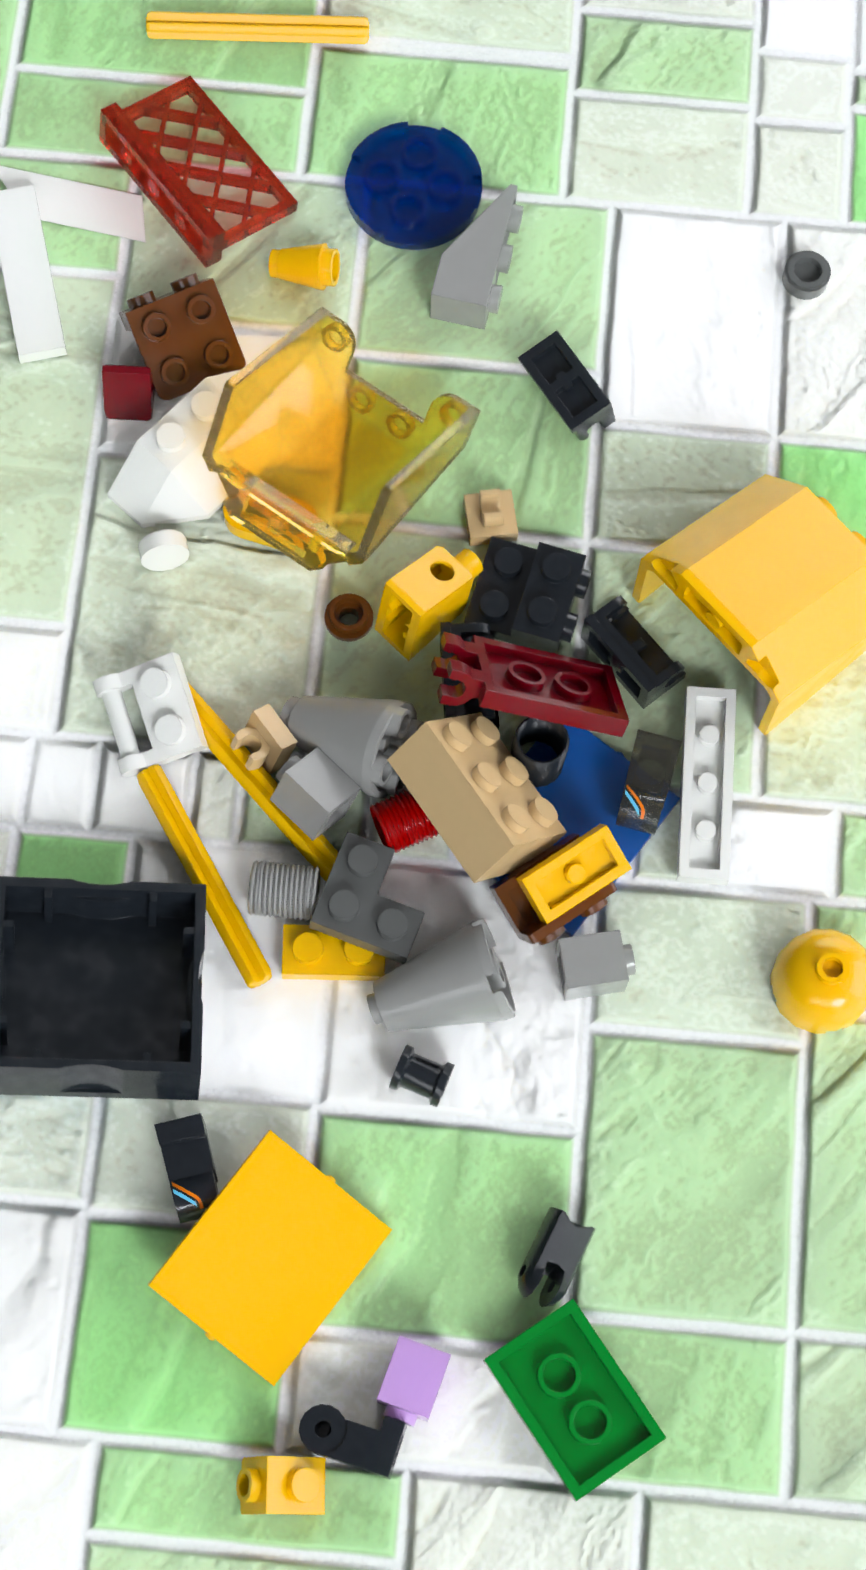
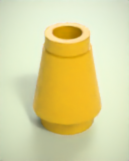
M327 243L282 248L281 250L272 249L268 264L269 274L271 278H279L324 291L326 286L335 287L338 283L340 254L338 249L329 248Z

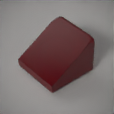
M103 365L102 381L106 418L136 421L151 420L155 397L151 368L145 366Z

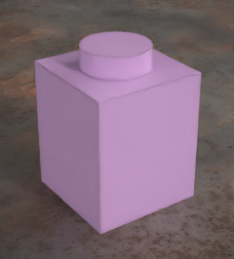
M399 1335L377 1397V1403L386 1406L384 1416L405 1422L406 1425L412 1427L415 1426L417 1418L428 1422L451 1354Z

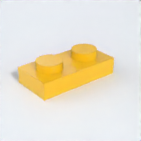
M599 824L517 877L516 880L540 921L548 924L632 868L608 826Z
M283 924L282 979L376 981L385 975L384 956L311 929L309 925Z

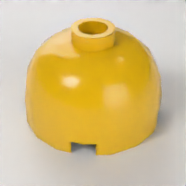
M812 929L793 938L777 955L770 974V985H772L773 994L776 998L775 1004L779 1012L795 1027L814 1034L837 1031L852 1026L866 1010V949L851 935L834 929Z

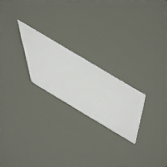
M0 166V179L7 189L34 185L42 221L146 242L142 195Z

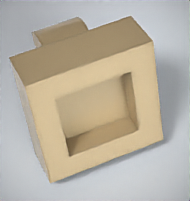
M511 489L480 490L479 493L464 495L463 505L470 546L487 545L490 543L492 536L510 542L518 540V527Z
M268 703L252 712L245 728L240 729L235 734L230 747L232 750H236L241 746H247L253 753L245 764L247 770H256L263 766L269 774L280 770L288 761L298 741Z

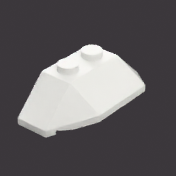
M243 369L206 377L136 441L107 493L108 498L142 528L153 527L155 524L209 519L224 505L226 498L234 490L243 487L277 455V398Z

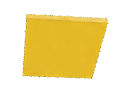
M268 1130L147 1285L203 1329L209 1340L218 1341L271 1385L275 1386L392 1229L339 1187L333 1176L323 1174L271 1130Z

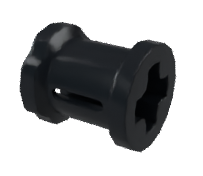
M406 1045L393 1073L389 1088L394 1090L400 1087L428 1098L430 1105L438 1107L455 1065L449 1062L441 1065L415 1054L414 1047Z

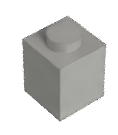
M317 747L302 759L297 755L293 756L280 768L276 774V778L280 782L270 800L311 840H315L346 815L361 787Z
M620 930L567 937L558 940L555 952L564 1001L624 992L629 982V975H635V959L631 944L623 945Z

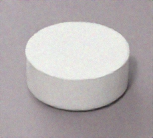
M163 529L154 531L146 535L138 544L141 563L149 570L165 571L174 569L184 564L189 558L186 537L176 530Z

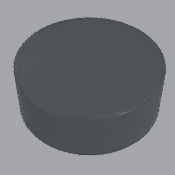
M799 251L787 260L782 274V282L787 292L792 296L803 300L814 299L826 290L831 276V268L828 261L819 253Z

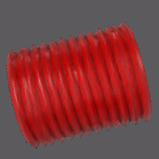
M405 790L403 793L399 792V795L395 794L394 797L390 796L389 799L385 798V801L381 800L380 803L376 802L375 805L371 804L370 806L371 816L382 844L395 849V853L400 852L401 849L405 850L406 847L410 848V845L414 846L415 843L419 845V842H424V839L427 841L429 838L433 839V836L437 837L439 834L409 790L408 792Z

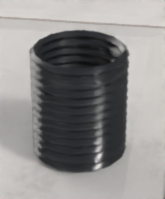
M530 717L523 720L517 727L511 755L526 767L529 780L534 787L551 784L562 772L570 742L568 731L562 724ZM532 741L544 742L553 748L557 757L543 762L533 760L523 752L521 746Z

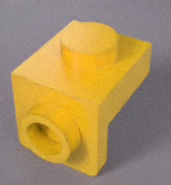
M244 1457L236 1482L241 1514L325 1515L326 1457Z

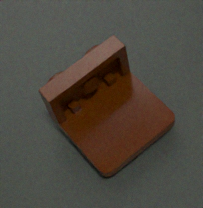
M196 273L185 276L170 283L173 290L170 293L156 298L153 290L126 300L129 309L119 313L125 330L131 331L145 366L151 368L154 389L157 396L162 400H171L192 391L206 377L245 368L246 361L213 278L199 281Z

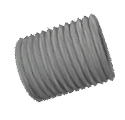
M264 860L260 862L254 861L249 881L248 913L250 915L254 913L255 916L263 914L264 917L267 915L271 917L273 915L275 918L278 916L279 918L284 917L286 919L289 917V919L294 918L295 920L299 918L300 921L302 919L305 921L311 920L318 903L320 868L318 866L314 868L313 865L306 867L305 865L300 866L298 864L296 866L289 863L285 865V863L280 864L279 862L275 864L274 861L272 863L269 861L265 863Z

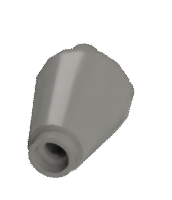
M304 695L301 698L294 696L289 698L280 714V719L298 741L296 744L298 748L309 754L318 747L361 787L360 790L365 794L375 798H385L387 795H399V792L403 793L405 790V784L387 759L425 723L417 720V712L413 704L392 699Z

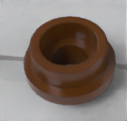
M351 593L339 595L332 599L326 607L324 614L326 628L338 640L346 642L357 641L366 636L371 630L373 610L368 601L359 595ZM345 614H353L358 618L357 622L353 625H345L340 619Z

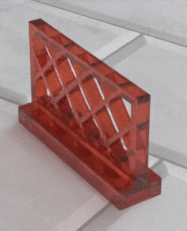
M191 76L124 109H121L116 102L101 109L99 140L205 268L221 260L222 250L297 211L298 201ZM188 95L198 106L197 113L170 109L171 103ZM143 116L162 120L159 132L139 129L134 121ZM167 122L194 126L191 139L165 134ZM199 128L219 131L225 138L224 144L219 145L197 140ZM162 146L188 151L186 164L166 161L161 155ZM194 153L219 157L218 171L192 166ZM226 159L246 163L251 169V176L246 177L224 172ZM189 178L215 183L213 197L193 193L187 186ZM221 185L248 190L245 203L218 198ZM253 191L272 194L279 203L270 208L252 205ZM217 210L242 215V222L225 231L214 218L215 212Z

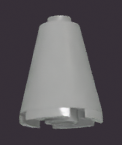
M484 918L472 921L374 981V993L367 995V1003L375 1024L384 1022L388 1031L504 1021L514 1018L516 1015L513 1011H516L511 987L503 962H499L496 952L492 948L496 946V943Z

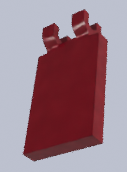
M443 632L441 637L443 651L454 653L455 655L448 659L434 656L431 663L433 676L459 680L461 683L456 686L440 684L437 690L440 704L458 706L470 699L478 698L479 705L483 708L623 737L629 724V718L612 666L473 635L471 642L464 641L460 636Z

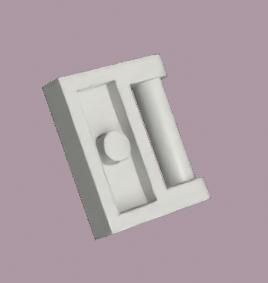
M170 652L130 669L105 675L93 681L97 697L103 698L121 759L117 763L122 777L134 776L152 765L161 766L209 748L179 654ZM132 688L134 689L152 749L140 753L122 692Z

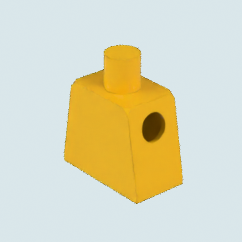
M434 547L385 583L374 629L408 661L411 660L440 633V622L451 623L465 609L473 580L483 571L481 560L473 551L466 548L453 557L444 547Z

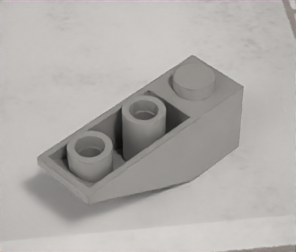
M510 184L442 253L431 292L430 318L485 330L489 312L498 313L503 292V286L497 285L499 272L507 274L509 271L513 245H508L507 241L510 232L518 234L524 206L516 204L517 185Z

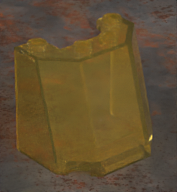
M324 307L318 309L226 381L202 454L208 470L218 473L228 495V498L223 503L230 518L309 571L323 569L327 564L333 563L363 564L466 447L481 410L461 397L445 393L432 401L424 419L349 370L348 368L356 348L354 333L345 321Z

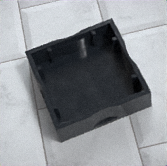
M0 876V1095L198 1100L202 1063L203 1002L201 997L205 950L206 884L132 881L114 885H99L73 879Z

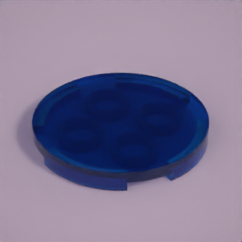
M408 121L391 124L367 136L352 153L345 177L347 206L359 227L369 236L385 245L406 250H422L437 247L460 235L475 218L482 197L481 167L469 145L458 135L444 127L438 130L427 126L408 125Z

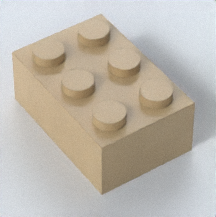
M481 712L426 721L387 759L473 883L512 873L552 847L567 833L558 820V813L554 806L539 794L529 780L526 767L511 755L500 740V733L497 727L489 719L485 718Z

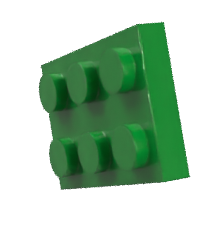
M574 1299L483 1360L575 1502L666 1439V1436Z

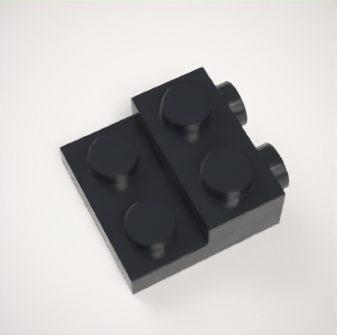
M492 536L483 562V571L479 574L464 623H486L490 625V633H494V639L558 654L561 641L571 643L579 616L572 613L571 609L575 597L585 598L592 571L584 569L586 555L539 542L538 548L534 549Z

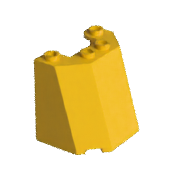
M764 474L641 558L632 597L640 603L665 583L766 688L771 699L758 727L764 735H767L866 651V539L856 531L851 532L837 518V513L831 503L823 497H817L806 486Z

